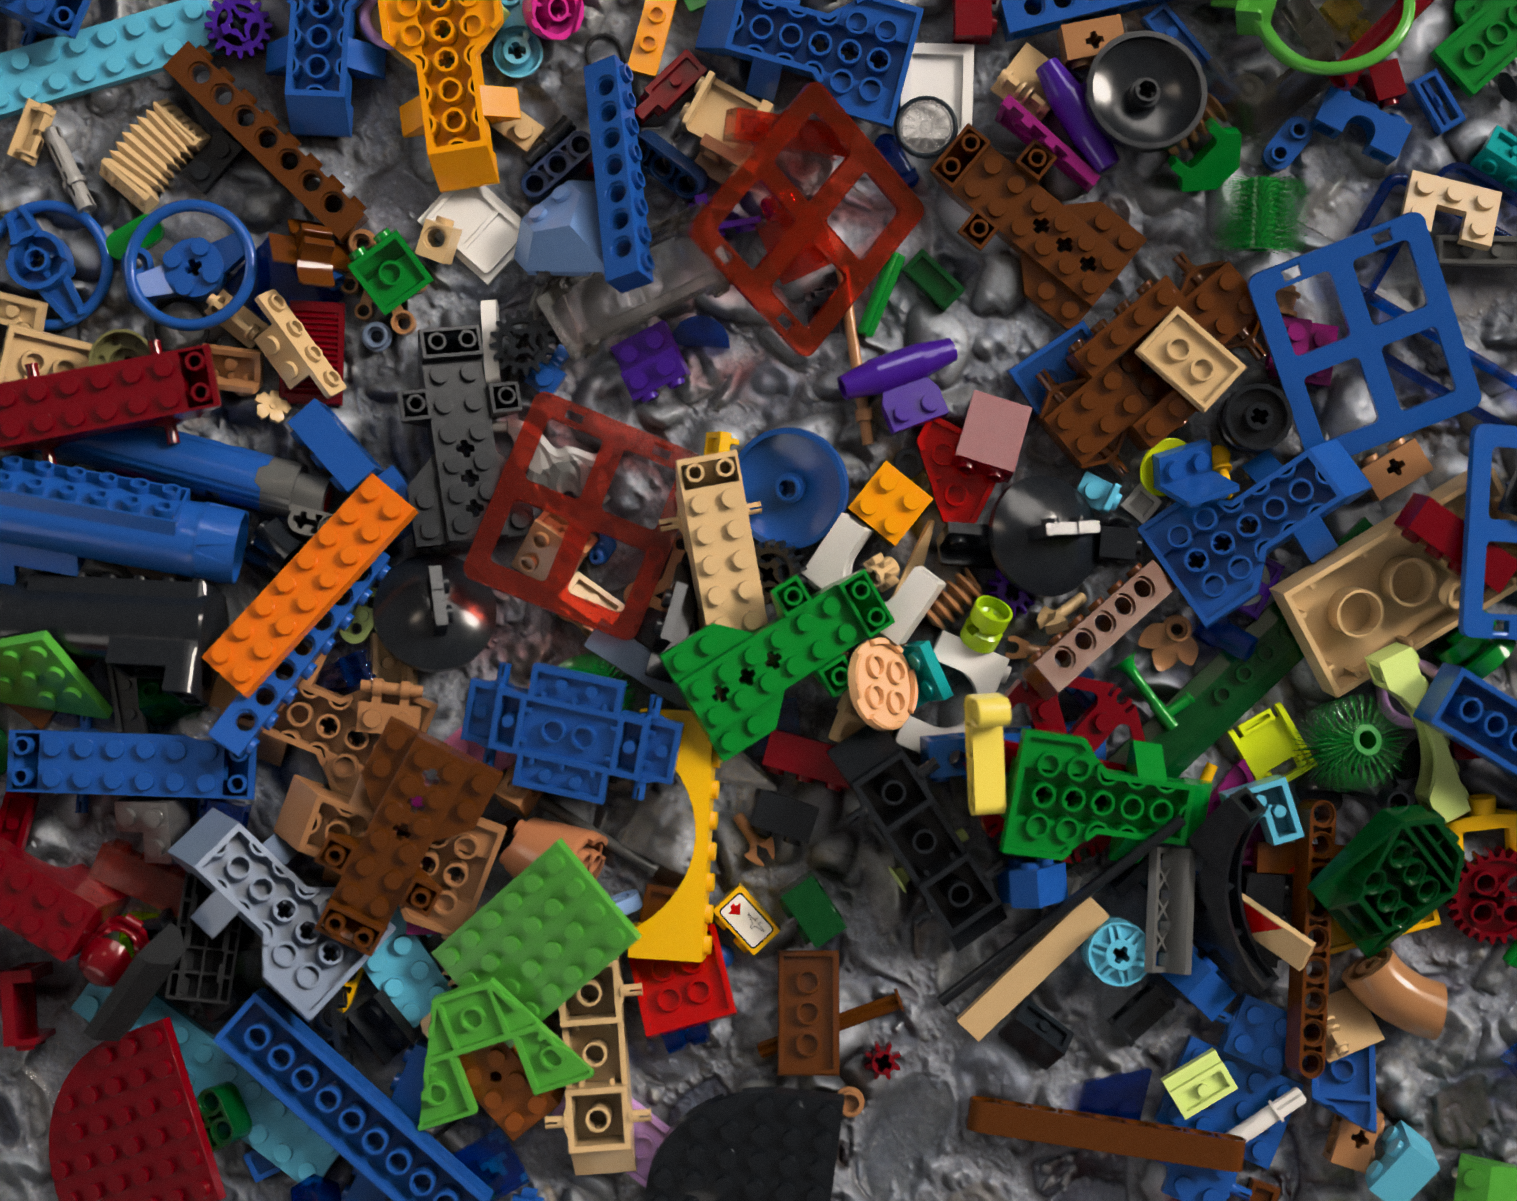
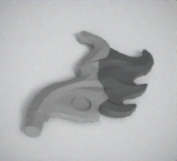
M507 418V421L492 422L493 433H508V435L512 436L515 464L522 471H524L525 467L529 468L527 475L529 489L535 495L541 497L542 494L538 488L541 485H545L557 500L565 504L567 500L563 495L567 491L573 492L582 502L594 507L604 505L611 498L610 496H601L597 490V479L601 468L612 458L613 441L611 439L605 441L604 450L598 454L589 453L567 445L556 449L550 444L543 433L530 423Z

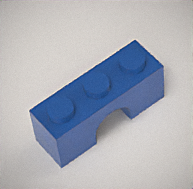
M1332 86L1322 95L1309 121L1313 130L1333 140L1343 132L1346 124L1359 125L1366 134V142L1361 153L1387 166L1398 158L1413 127L1406 123L1402 116L1394 113L1387 114L1379 110L1375 103L1367 100L1360 101L1352 97L1349 91H1342Z

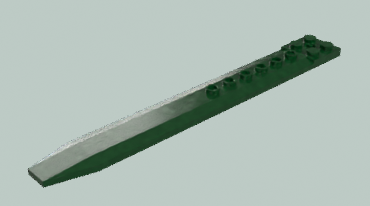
M1362 517L1336 541L1338 547L1373 527V525L1366 517ZM1275 600L1261 612L1258 620H1253L1164 704L1167 707L1184 695L1186 691L1194 698L1195 703H1191L1173 716L1179 724L1178 726L1167 732L1155 715L1142 725L1146 742L1162 744L1167 777H1179L1304 658ZM1131 737L1106 760L1126 764ZM1098 796L1094 804L1097 805L1098 802L1102 803L1103 797ZM1086 848L1080 850V862L1091 857L1087 854ZM1070 855L1072 863L1065 862L1066 870L1070 869L1071 867L1077 865L1080 862L1073 860V858ZM1025 856L1026 861H1035V858H1038Z

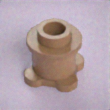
M1294 285L1279 289L1275 294L1282 316L1297 317L1298 313L1293 310L1296 299H1299L1301 294L1296 291L1297 287Z

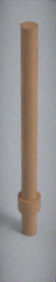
M842 266L836 268L850 366L853 369L862 364L848 267ZM867 396L855 398L857 410H854L856 423L860 425L862 445H874L871 421L874 420L873 410L869 408Z

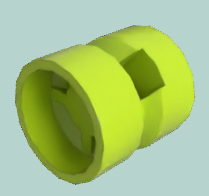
M989 595L978 597L970 611V616L966 619L960 631V638L963 643L979 653L989 654L994 652L1013 617L1010 606L997 597Z

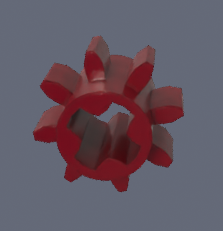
M874 1041L875 1048L872 1052L869 1050L864 1051L865 1055L871 1060L866 1062L864 1067L865 1069H874V1079H877L879 1074L886 1075V1078L890 1080V1072L893 1069L899 1071L901 1069L898 1063L895 1062V1059L901 1056L900 1052H891L892 1044L890 1041L885 1046H879V1043ZM886 1054L889 1063L883 1062L881 1066H878L876 1057L882 1058Z

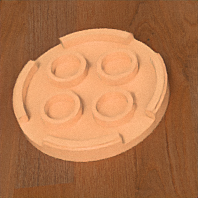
M875 638L861 643L852 654L848 668V687L853 705L859 716L870 727L879 731L899 729L916 709L918 682L915 669H910L903 655V648L888 638Z

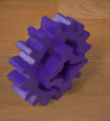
M214 0L212 6L215 12L206 11V17L212 21L204 23V27L206 30L212 31L207 36L208 42L217 41L215 51L218 52L225 49L227 59L231 57L232 53L237 54L238 61H242L243 54L245 53L253 59L254 49L263 52L264 46L261 42H269L271 38L264 31L272 30V24L264 22L269 18L268 11H259L262 3L258 1L253 5L251 0H222L223 3L220 4ZM237 7L244 8L251 13L246 14L239 11ZM225 12L226 22L217 27L220 15ZM233 17L239 25L245 24L243 28L244 35L237 28L232 29ZM259 26V33L252 42L250 32ZM231 39L238 42L240 46L232 45L226 40Z

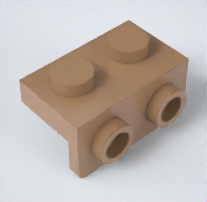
M210 344L219 392L225 390L233 391L238 396H251L264 385V353L261 350Z

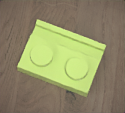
M1213 1047L1160 1078L1185 1120L1238 1089Z

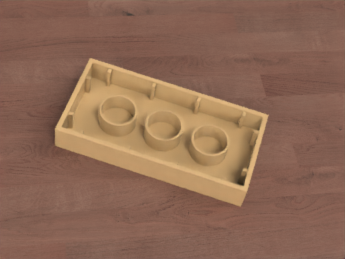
M1491 467L1489 516L1492 519L1517 521V516L1497 510L1505 489L1495 469ZM1468 470L1426 494V496L1433 498L1463 521L1465 520ZM1403 509L1339 546L1314 564L1307 565L1269 588L1322 691L1336 698L1341 697L1372 678L1364 657L1395 642L1410 646L1417 651L1458 626L1459 608L1452 609L1442 604L1439 600V591L1443 583L1450 577H1461L1448 570L1446 567L1449 563L1442 558L1438 561L1424 552L1426 548L1419 542L1418 544L1411 543L1400 535L1403 530L1393 523ZM1492 541L1517 559V543ZM1517 570L1501 593L1490 590L1484 593L1483 610L1517 590Z

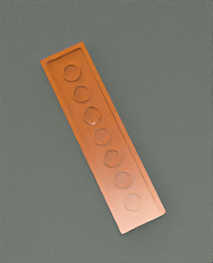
M371 473L201 658L240 693L249 698L418 514V511Z

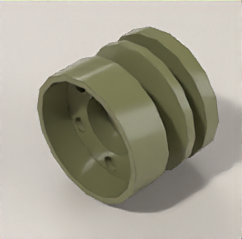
M113 329L106 332L93 343L88 355L89 366L150 355L148 340L139 333L128 329Z

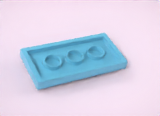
M397 907L390 920L397 929L362 967L378 991L382 989L410 1025L415 1028L420 1024V1020L431 1012L433 997L437 994L453 990L454 987L448 986L449 980L445 975L441 974L443 971L418 935H406V921Z

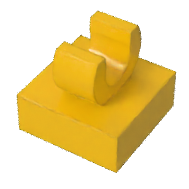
M706 432L704 455L730 451V445H739V440L731 438L732 433Z

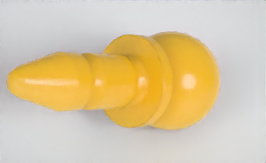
M1223 445L1212 446V470L1231 480L1229 472L1233 468L1232 464L1229 463L1231 460L1230 451ZM1229 494L1226 499L1230 500L1232 498V494Z

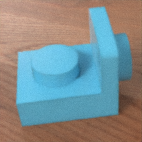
M1088 471L1083 473L1076 487V490L1085 498L1090 508L1103 515L1108 513L1110 509L1114 511L1122 498V494L1118 493L1121 485L1117 483L1112 484Z

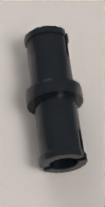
M563 115L550 130L539 135V140L521 158L524 161L526 160L525 163L532 168L565 138L576 131V125L572 126L573 122L566 115Z

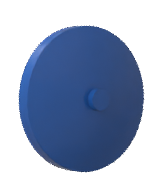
M795 427L772 429L753 438L738 454L746 503L761 502L760 507L750 508V510L762 508V514L749 515L752 536L761 543L775 539L776 542L786 540V548L792 545L796 546V549L810 546L824 539L840 514L845 512L849 497V481L845 465L834 447L816 433Z

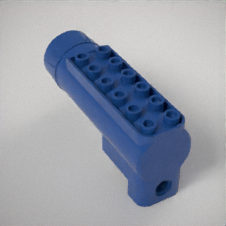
M7 455L0 459V583L14 586L19 577L20 567L77 577L85 560L91 559L170 573L192 579L198 578L215 583L234 585L239 577L245 555L249 513L245 510L212 502L190 501L191 489L180 487L176 484L156 483L144 478L134 479L118 476L111 472L101 473L85 470L77 466L68 467L53 464L50 461H35L24 459L17 455Z

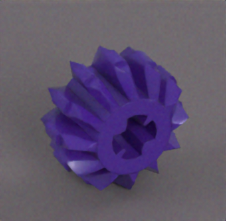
M1000 570L995 571V576L999 582L988 579L987 584L995 589L985 591V595L997 597L1010 606L1013 612L1012 618L1016 617V608L1022 615L1026 614L1027 609L1023 603L1033 606L1035 601L1027 597L1028 594L1018 588V591L1014 594L1016 597L1014 601H1012V597L1006 598L1004 595L1007 592L1006 585L1009 584L1010 588L1014 586L1003 576Z

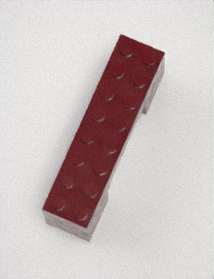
M0 836V924L62 962L78 957L96 929L108 917L112 918L121 915L134 895L83 863L67 868L54 866L30 855ZM109 934L103 935V938H107Z

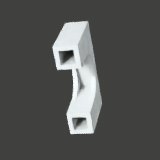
M841 513L806 565L807 570L802 572L808 578L807 583L819 591L827 585L852 574L855 558L874 530L851 513ZM924 566L914 567L898 592L890 600L884 602L895 623L879 633V637L888 638L897 645L906 643L947 583Z
M940 630L933 646L939 663L962 673L971 683L974 694L996 693L1000 682L1005 684L1012 669V667L1008 666L1010 659L995 652L989 654L976 652L967 647L960 637L944 630ZM909 716L903 726L897 729L894 740L897 744L920 753L919 736L965 732V721L953 727L939 728ZM959 750L954 751L950 755V764L958 761L960 756Z

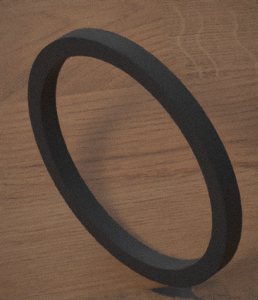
M183 297L170 298L156 307L161 311L170 304L183 302L196 307L202 317L207 316L204 313L205 310L198 303ZM150 319L149 335L151 340L154 341L156 339L154 332L155 321ZM210 328L204 330V335L197 346L207 342Z

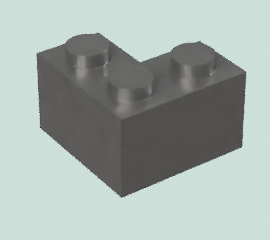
M127 796L114 801L116 831L143 832L145 863H175L176 861L167 851L191 829L189 798Z

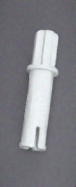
M1294 1087L1275 1101L1271 1102V1100H1268L1269 1104L1226 1132V1134L1241 1136L1246 1139L1247 1143L1278 1121L1284 1122V1117L1305 1104L1306 1098L1299 1088Z

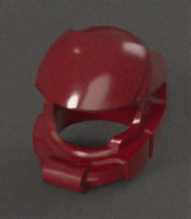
M128 913L126 916L108 917L96 929L81 950L78 960L79 970L82 971L84 977L91 984L113 990L135 956L150 942L147 931L143 928L145 922ZM112 931H118L129 936L134 943V957L131 958L127 949L118 941L103 938V935L109 934Z

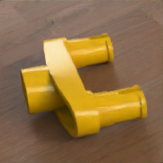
M1469 795L1467 800L1471 811L1444 824L1445 827L1451 829L1459 837L1460 840L1457 843L1463 851V834L1466 832L1504 828L1505 851L1510 847L1517 852V811L1497 808L1495 795Z

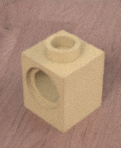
M437 215L436 220L425 218L414 254L442 264L452 265L462 230L453 227L455 221ZM438 231H442L445 237L444 243L440 247L436 245L434 240Z

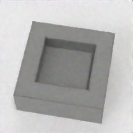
M1138 483L1119 507L1142 525L1148 521L1163 501L1156 495L1148 492L1141 483Z

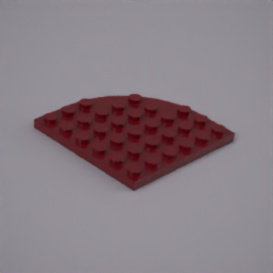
M170 1017L128 1031L119 1041H104L86 1053L66 1077L55 1101L49 1129V1161L59 1201H219L227 1197Z

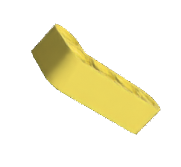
M998 692L966 695L964 698L969 810L972 816L1002 814L1006 809L1003 726L1010 725L1011 722L1010 702L1006 696Z

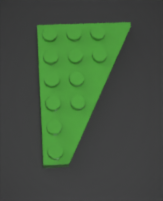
M47 630L0 639V702L100 719L110 718L113 708Z

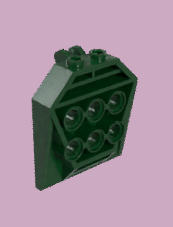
M1420 804L1381 809L1306 887L1368 959L1457 893L1465 852L1457 843L1460 840L1459 837L1451 829L1444 826L1446 820L1434 809L1427 811Z

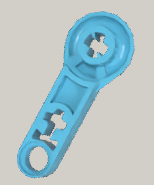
M501 0L502 5L511 14L499 29L493 46V59L496 67L504 75L522 79L531 76L538 70L543 59V48L539 38L525 23L522 13L523 0ZM520 47L521 51L526 53H521L522 58L515 59L514 54H510L511 52L515 53L514 48Z

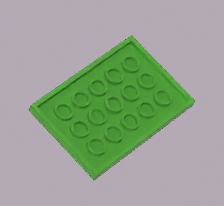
M561 838L431 954L458 987L494 977L542 1022L641 938L642 935ZM513 1039L504 1041L509 1049L515 1045Z

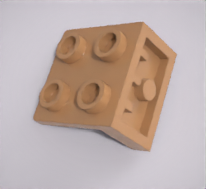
M548 506L533 522L511 565L558 596L576 574L582 561L599 539Z

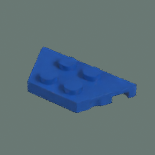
M1375 1044L1329 1064L1325 1058L1324 1071L1317 1078L1311 1079V1100L1373 1134L1377 1132Z

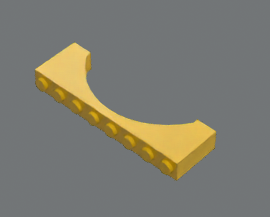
M641 708L640 713L648 712V708ZM661 709L660 715L665 718L685 722L676 772L688 792L695 819L694 851L687 873L670 900L643 923H633L642 937L628 948V957L703 962L706 959V954H711L712 936L707 935L708 923L713 922L714 906L709 904V892H714L715 874L710 873L711 861L716 860L717 844L712 842V830H717L718 811H713L714 799L719 798L720 782L715 780V768H720L721 760L691 710Z

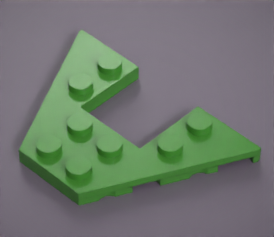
M494 977L437 994L433 997L431 1004L428 1050L425 1058L420 1121L417 1129L422 1131L477 1113L479 1108L459 1059V1055L513 1039L534 1095L592 1078L595 1072L594 1069Z

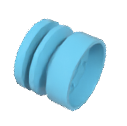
M1110 915L1080 945V954L1085 965L1104 983L1115 987L1130 986L1140 981L1147 974V972H1144L1146 934L1138 926L1125 918ZM1115 948L1121 949L1124 952L1122 958L1112 953Z

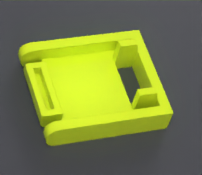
M1281 702L1273 705L1278 714L1276 717L1271 709L1267 708L1239 724L1237 729L1241 737H1238L1233 729L1226 732L1240 758L1246 760L1255 781L1272 776V773L1267 771L1291 757L1298 767L1283 775L1286 777L1287 782L1304 774L1316 765L1315 763L1311 765L1312 762H1310L1314 758L1304 759L1312 756L1310 750H1304L1307 745H1296L1305 744V742L1301 743L1304 740L1298 734V730L1295 729L1293 721Z

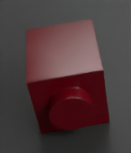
M1397 58L1368 67L1360 75L1366 100L1375 103L1378 107L1380 106L1381 110L1397 106L1399 100L1408 93Z

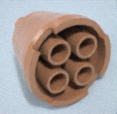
M532 817L527 821L521 819L513 830L515 837L510 846L506 847L502 852L499 862L504 865L505 870L515 879L549 847L562 838L597 881L606 857L602 855L603 846L608 844V839L593 830L540 817Z

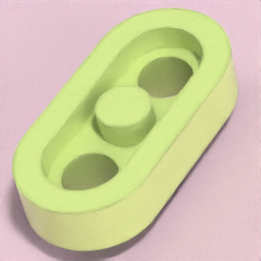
M372 587L370 589L374 592L371 597H375L378 588ZM367 603L363 607L361 605L357 606L352 613L355 618L345 631L339 630L345 641L352 644L363 643L375 629L373 608H370ZM355 623H359L362 627L361 632L357 635L352 631Z

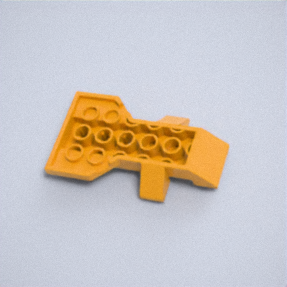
M378 0L382 39L413 62L417 68L420 95L399 107L403 137L409 138L425 135L427 154L441 193L500 184L497 158L492 147L489 121L495 124L521 119L517 88L484 85L481 54L504 24L501 0H446V3L441 8L437 7L441 0ZM447 27L450 33L447 34V37L442 38L440 34H443L444 28ZM451 57L454 63L451 64V67L446 68L443 64H447L448 58Z

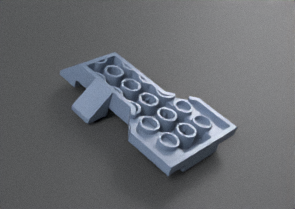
M212 808L167 851L189 874L192 872L213 892L190 919L209 937L214 939L238 915L261 937L262 980L307 1022L312 1020L370 958V956L314 930L336 887H307L286 867L299 851L294 849L276 833L271 835L264 843H261L241 823ZM280 905L282 908L284 905H287L290 908L288 911L290 918L287 919L285 916L283 918L277 915L279 910L276 906ZM390 921L375 951L397 929ZM300 926L304 929L309 926L313 930L310 934L313 938L312 940H309V938L304 940L300 936L302 933L299 929ZM331 947L335 950L333 954L334 962L331 959L326 961L323 958L325 954L322 950L323 948L328 950Z

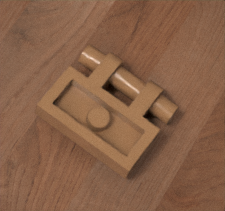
M374 678V680L361 679L360 692L372 693V700H359L356 732L382 734L391 716L420 729L422 706L410 705V697L422 698L424 686L412 685L411 681L391 683L384 682L383 678ZM383 694L400 696V703L382 702Z

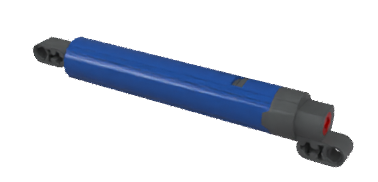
M153 426L79 438V441L64 443L54 449L56 458L132 478H144L148 481L162 484H176L180 487L191 489L190 493L208 498L212 497L227 503L288 518L291 530L301 540L306 542L317 533L314 527H317V530H319L333 515L329 511L335 494L334 485L329 479L308 474V466L306 464L239 446L224 444L178 431L181 443H174V445H167L164 427ZM34 449L28 450V451H32V452H36V453L42 454V452L39 451V450H34ZM306 519H308L311 525L305 524L301 529L299 523H305Z

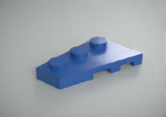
M1084 320L1007 370V373L1029 407H1032V412L1035 416L1038 414L1040 405L1046 395L1044 393L1046 389L1035 378L1041 370L1045 368L1053 380L1059 384L1072 381L1076 376V372L1072 371L1064 358L1070 354L1067 348L1080 337L1085 341L1092 335Z

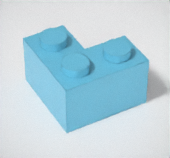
M1275 774L1218 792L1221 803L1230 794L1245 786L1267 809L1266 813L1259 820L1266 842L1276 846L1305 837L1286 777Z
M1400 1120L1395 1126L1388 1127L1383 1133L1381 1144L1385 1155L1379 1161L1375 1160L1368 1166L1365 1179L1368 1189L1383 1201H1410L1440 1170V1166L1430 1142Z

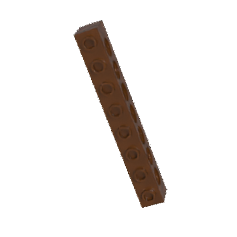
M188 41L163 68L323 225L331 227L332 233L345 244L349 236L369 220L363 213L367 207L356 196L349 199L342 192L345 186L333 174L327 177L320 170L324 165L311 152L305 156L298 149L301 143L289 131L283 134L276 127L280 122L267 109L263 113L254 106L258 102L257 99L245 88L239 91L232 84L236 79L223 66L218 70L211 63L214 57L201 44L195 48ZM200 72H210L209 79L206 82L197 83V76ZM223 93H232V99L228 104H219V97ZM246 114H253V123L247 127L241 126L242 117ZM266 136H276V143L273 147L263 148L262 142ZM292 156L297 157V166L292 170H286L284 168L286 159ZM311 178L320 179V186L315 191L306 190V184ZM334 199L341 200L342 207L338 212H328L330 201Z

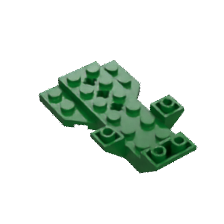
M865 569L837 580L811 596L798 575L795 574L770 590L778 617L753 633L709 623L658 655L722 762L729 760L776 729L785 689L810 673L816 677L833 698L849 688V662L842 653L865 638H871L895 623L894 618ZM768 653L776 655L773 667L765 665V662L768 660ZM742 669L751 673L748 677V683L739 682V678L742 676L740 672ZM717 685L720 688L724 687L725 690L722 693L723 698L721 700L718 698L713 699L712 697L716 693L714 687Z
M1022 728L1017 756H1012L1006 787V809L1001 814L1005 821L999 850L1007 854L1062 861L1072 854L1071 850L1086 840L1088 842L1094 836L1100 834L1112 836L1108 859L1117 861L1178 814L1185 820L1186 825L1162 843L1190 845L1191 843L1187 839L1206 820L1213 782L1184 777L1182 779L1167 777L1162 744L1131 739L1125 767L1127 771L1106 769L1092 751V747L1086 738L1082 736ZM1040 787H1042L1043 789H1045L1044 795L1039 794L1038 799V797L1035 796V793L1037 790H1039ZM1071 791L1074 793L1073 799L1068 798L1067 803L1065 797ZM1098 796H1102V803L1098 802L1097 805H1095L1094 802L1096 798H1098ZM1143 857L1140 860H1138L1136 864H1139Z

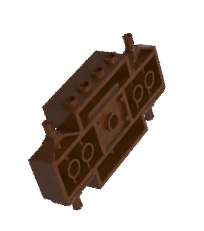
M1181 251L1172 259L1184 272L1181 274L1183 278L1178 288L1167 275L1154 282L1148 279L1135 290L1139 295L1132 301H1129L1127 298L1124 299L1113 309L1115 315L1108 321L1102 318L1092 326L1090 331L1093 334L1084 341L1080 337L1067 348L1070 354L1064 359L1072 371L1076 372L1078 380L1059 384L1053 380L1045 368L1035 376L1046 389L1044 392L1046 395L1035 420L1076 469L1101 464L1109 465L1118 475L1119 479H1121L1130 471L1118 458V453L1125 436L1131 440L1139 451L1149 450L1165 439L1172 431L1175 432L1189 421L1187 418L1195 411L1199 412L1193 404L1155 371L1152 374L1143 372L1141 369L1142 359L1134 353L1176 306L1181 308L1227 350L1237 347L1246 348L1256 362L1267 354L1255 338L1260 324L1247 288V282L1230 261L1225 262L1221 260L1196 266Z

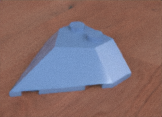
M567 180L563 185L556 187L552 194L540 204L532 207L529 213L521 219L514 259L528 275H538L540 271L550 272L552 276H591L592 272H600L605 276L595 181Z

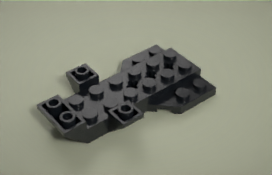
M479 325L419 329L418 375L421 389L397 391L401 423L427 427L431 458L406 488L407 502L418 511V514L410 522L414 549L526 537L534 522L527 474L496 451L491 421L523 411L518 381L488 383L486 386L482 364L484 352ZM463 445L470 452L467 457H464L463 453L457 452L456 449ZM465 475H469L474 480L471 487H468L467 482H462L461 479ZM470 504L479 510L476 517H473L472 512L466 511Z

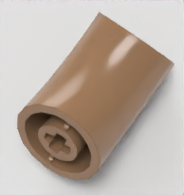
M1388 947L1383 948L1370 959L1364 955L1360 956L1344 970L1342 974L1344 984L1365 1007L1397 1028L1416 1036L1436 1040L1440 1036L1446 1019L1448 1002L1447 988L1444 983L1416 973Z

